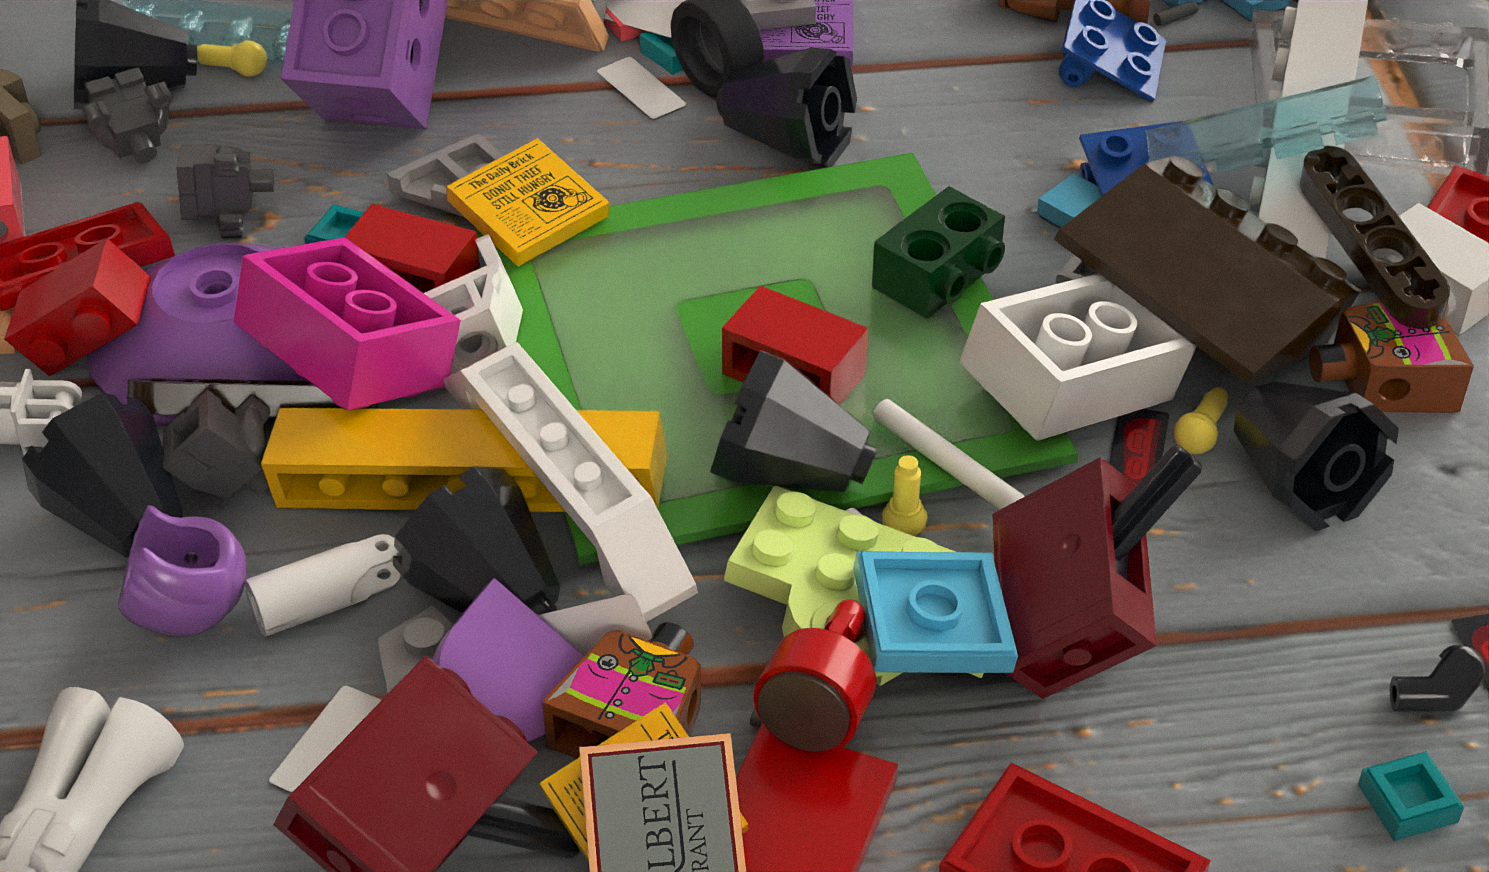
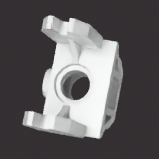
M489 234L475 239L486 266L424 293L453 315L460 312L455 315L461 321L450 375L516 343L523 309Z

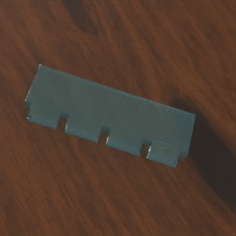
M1376 75L1146 130L1149 162L1170 156L1182 157L1197 165L1202 170V177L1206 176L1204 163L1215 161L1218 173L1265 162L1263 149L1274 147L1276 159L1324 149L1322 135L1334 134L1336 146L1378 136L1376 123L1386 121L1387 117Z

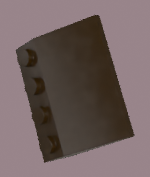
M1170 156L1144 163L1059 229L1054 238L1056 242L1247 384L1309 356L1312 346L1326 345L1338 327L1341 313L1352 306L1361 292L1360 289L1346 280L1347 273L1340 266L1325 258H1314L1297 246L1298 239L1292 232L1274 223L1266 224L1249 212L1250 205L1245 199L1229 190H1218L1201 178L1203 172L1197 165L1178 156Z

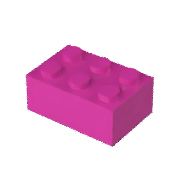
M344 237L243 255L233 322L256 339L262 347L269 349L292 367L298 375L306 378L332 398L335 404L348 411L356 408L366 409L372 404L401 397L412 398L422 392L445 387L443 379L450 376L461 320Z

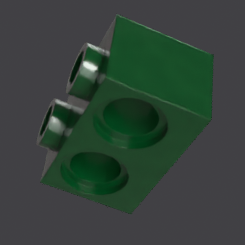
M948 186L874 241L872 288L928 319L947 303L955 302L963 294L964 290L981 276L992 273L999 266L1005 253V244L1003 243L1005 215Z

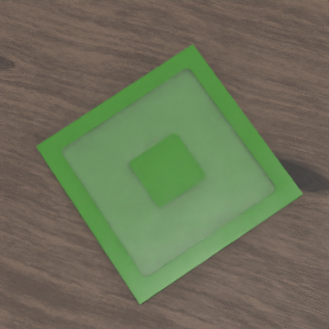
M914 153L609 206V217L519 267L495 246L523 309L516 342L527 352L576 410L660 411L667 450V461L658 511L676 545L746 531L774 487L736 483L710 472L721 435L727 421H731L738 406L735 404V401L743 385V382L722 374V327L760 285L868 327L866 374L841 403L842 407L871 430L866 444L878 448L863 485L851 480L846 492L791 487L782 488L804 493L814 500L844 511L849 508H860L889 502L893 497L895 468L898 466L899 459L907 455L913 456L918 460V467L921 470L919 495L966 486L874 420V410L884 399H890L999 478L1077 463L1078 452L1067 432L1036 441L959 363L980 304L994 300L982 277L967 287L955 302L947 303L928 319L872 288L874 241L936 196ZM476 229L477 238L484 236L478 229ZM563 512L579 565L599 562L595 546L568 513Z

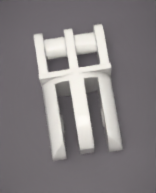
M25 369L21 382H0V445H21L23 455L26 454L31 446L45 447L49 441L42 431L52 418L79 405L82 399L80 387L70 381L33 380L30 369Z

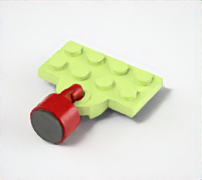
M774 486L728 559L724 581L787 605L782 625L784 638L779 642L754 689L753 701L760 720L774 736L794 748L808 752H830L845 746L853 738L874 696L876 682L880 687L903 673L875 672L872 666L864 627L865 610L859 601L853 570L857 551H956L939 546L929 539L915 537L874 522L866 516L852 514L814 500L804 493ZM969 673L979 678H982L984 673Z

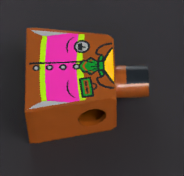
M1412 292L1408 294L1409 297L1414 296ZM1380 300L1345 309L1340 315L1334 344L1312 346L1309 352V368L1315 382L1344 380L1350 392L1364 397L1375 404L1382 412H1460L1474 368L1445 315L1438 324L1431 328H1409L1398 323Z
M670 622L659 624L652 634V639L649 641L619 630L607 632L543 700L546 747L577 759L580 757L579 747L598 746L665 702L690 737L701 705V664L694 657L689 656L694 647L691 635L681 626Z

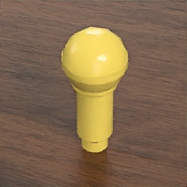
M245 40L237 45L234 44L232 47L202 44L197 46V62L201 65L230 67L233 71H237L244 77H253L264 71L267 65V53L262 45L251 40Z
M1215 387L1207 392L1195 411L1182 415L1175 423V442L1192 455L1203 454L1210 451L1216 444L1218 438L1217 422L1228 404V393L1225 389Z
M907 455L899 459L898 466L894 471L893 497L883 509L882 522L885 526L916 537L926 527L928 516L919 499L921 470L918 467V460L913 456Z

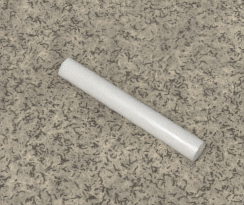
M890 399L882 400L875 408L873 413L874 420L1000 510L1025 497Z

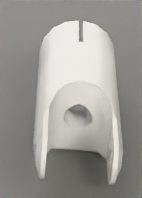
M381 534L359 542L347 543L246 579L244 587L247 599L263 636L272 635L368 599L371 595L394 587L401 577V574L393 566V562H391L393 556H397L399 553L394 547V538ZM384 544L388 546V549L379 551L376 547ZM381 573H388L390 575L385 580L380 579L378 576Z

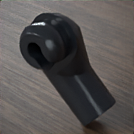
M1452 645L1444 649L1439 655L1442 659L1429 676H1393L1390 682V703L1393 711H1457L1461 709L1483 682L1485 673L1483 658L1472 647Z

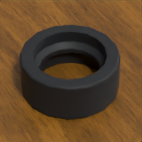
M686 0L674 9L670 26L672 43L677 59L687 77L699 90L708 96L717 97L719 88L733 71L764 62V47L759 29L749 10L740 0Z

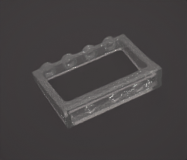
M1254 10L1250 48L1256 102L1258 148L1262 132L1273 133L1274 124L1264 123V116L1270 89L1281 91L1280 82L1273 81L1272 74L1276 59L1275 51L1278 50V47L1289 48L1290 41L1279 39L1285 10L1281 12ZM1365 18L1359 58L1460 66L1467 72L1468 111L1351 102L1344 149L1356 158L1365 171L1447 178L1456 165L1486 175L1489 161L1488 28L1458 26L1451 22L1429 24L1405 22L1399 18L1388 20Z

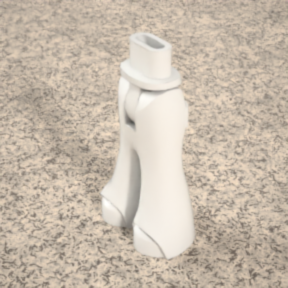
M80 687L63 689L57 696L49 715L40 750L26 786L12 811L5 815L0 823V872H78L105 827L126 799L146 780L169 770L175 764L184 748V743L174 726L159 712L138 701L119 697L110 710L104 698L96 691Z

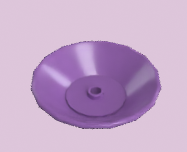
M218 243L183 251L143 269L151 278L138 325L87 354L89 376L105 394L115 395L121 404H127L128 379L308 381L306 378L298 375L292 367L269 349L262 347L256 339L233 322L243 255L287 247L247 243ZM152 414L155 424L167 426L178 416Z

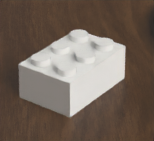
M1098 273L981 303L959 363L1012 415L1024 430L1036 441L1173 400L1197 346Z

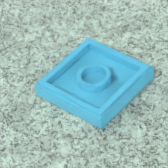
M857 551L853 570L859 601L865 610L864 627L871 663L875 672L1013 673L1018 654L992 553Z

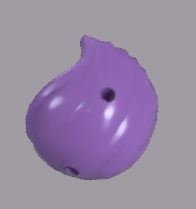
M148 505L143 518L139 522L138 530L134 535V541L130 549L123 585L118 599L119 611L133 624L163 635L193 636L209 630L220 623L234 609L242 596L247 575L245 553L240 542L226 526L213 519L195 516L171 517L162 513L154 506Z

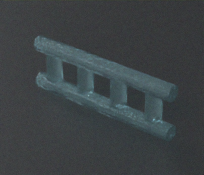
M123 0V6L153 18L161 16L182 19L177 27L187 31V44L232 47L234 44L237 45L245 40H251L262 45L267 53V60L284 62L292 11L201 0ZM205 22L231 24L226 34L200 31ZM254 27L280 30L275 40L248 37Z

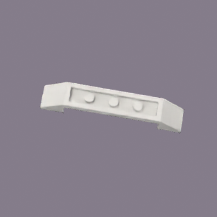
M518 342L443 379L445 388L462 409H482L595 546L604 584L615 597L629 593L633 594L637 599L646 622L698 593L697 585L652 497Z

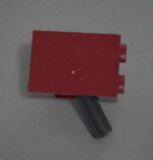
M1177 445L1170 447L1137 485L1102 457H1099L992 514L994 564L1018 654L1013 673L1006 674L1042 699L1157 646L1146 533L1201 473L1202 466L1200 462L1184 448Z
M426 655L287 797L273 824L327 872H436L468 835L564 858L576 857L580 850L554 809L503 797L538 753L537 750L527 743L521 729L508 718L496 716L471 694L468 685L457 673L447 668H440Z

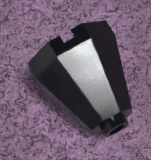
M76 0L74 109H83V106L89 104L85 83L107 76L110 79H114L115 74L133 68H139L144 77L146 87L165 81L169 91L184 88L186 76H196L197 44H187V31L111 0Z
M810 47L733 71L719 88L716 100L717 110L723 118L724 125L809 165L833 167L851 140L853 127H843L845 113H855L857 103L850 60L844 56H837V52L832 49Z
M760 350L735 401V404L738 406L731 421L728 420L725 425L710 472L736 483L846 492L851 480L863 485L878 448L866 444L871 430L790 361Z
M1273 381L1253 387L1242 398L1236 408L1234 433L1272 496L1299 520L1315 531L1330 527L1324 520L1335 515L1343 522L1359 517L1392 476L1394 459L1385 454L1387 439L1397 445L1399 428L1375 404L1357 393Z
M101 393L52 418L42 431L49 442L39 454L31 446L23 456L22 463L28 490L42 508L124 557H129L134 535L138 530L139 522L143 518L148 505L154 506L162 513L171 517L183 518L182 509L171 473L163 469L164 450L153 415L139 398L126 396L127 404H121L115 395Z
M474 466L459 475L467 485L461 490L452 494L445 485L438 488L425 498L394 536V547L402 555L393 556V566L413 587L461 613H464L493 578L499 581L537 615L557 611V607L554 604L558 601L560 584L520 486L503 468Z

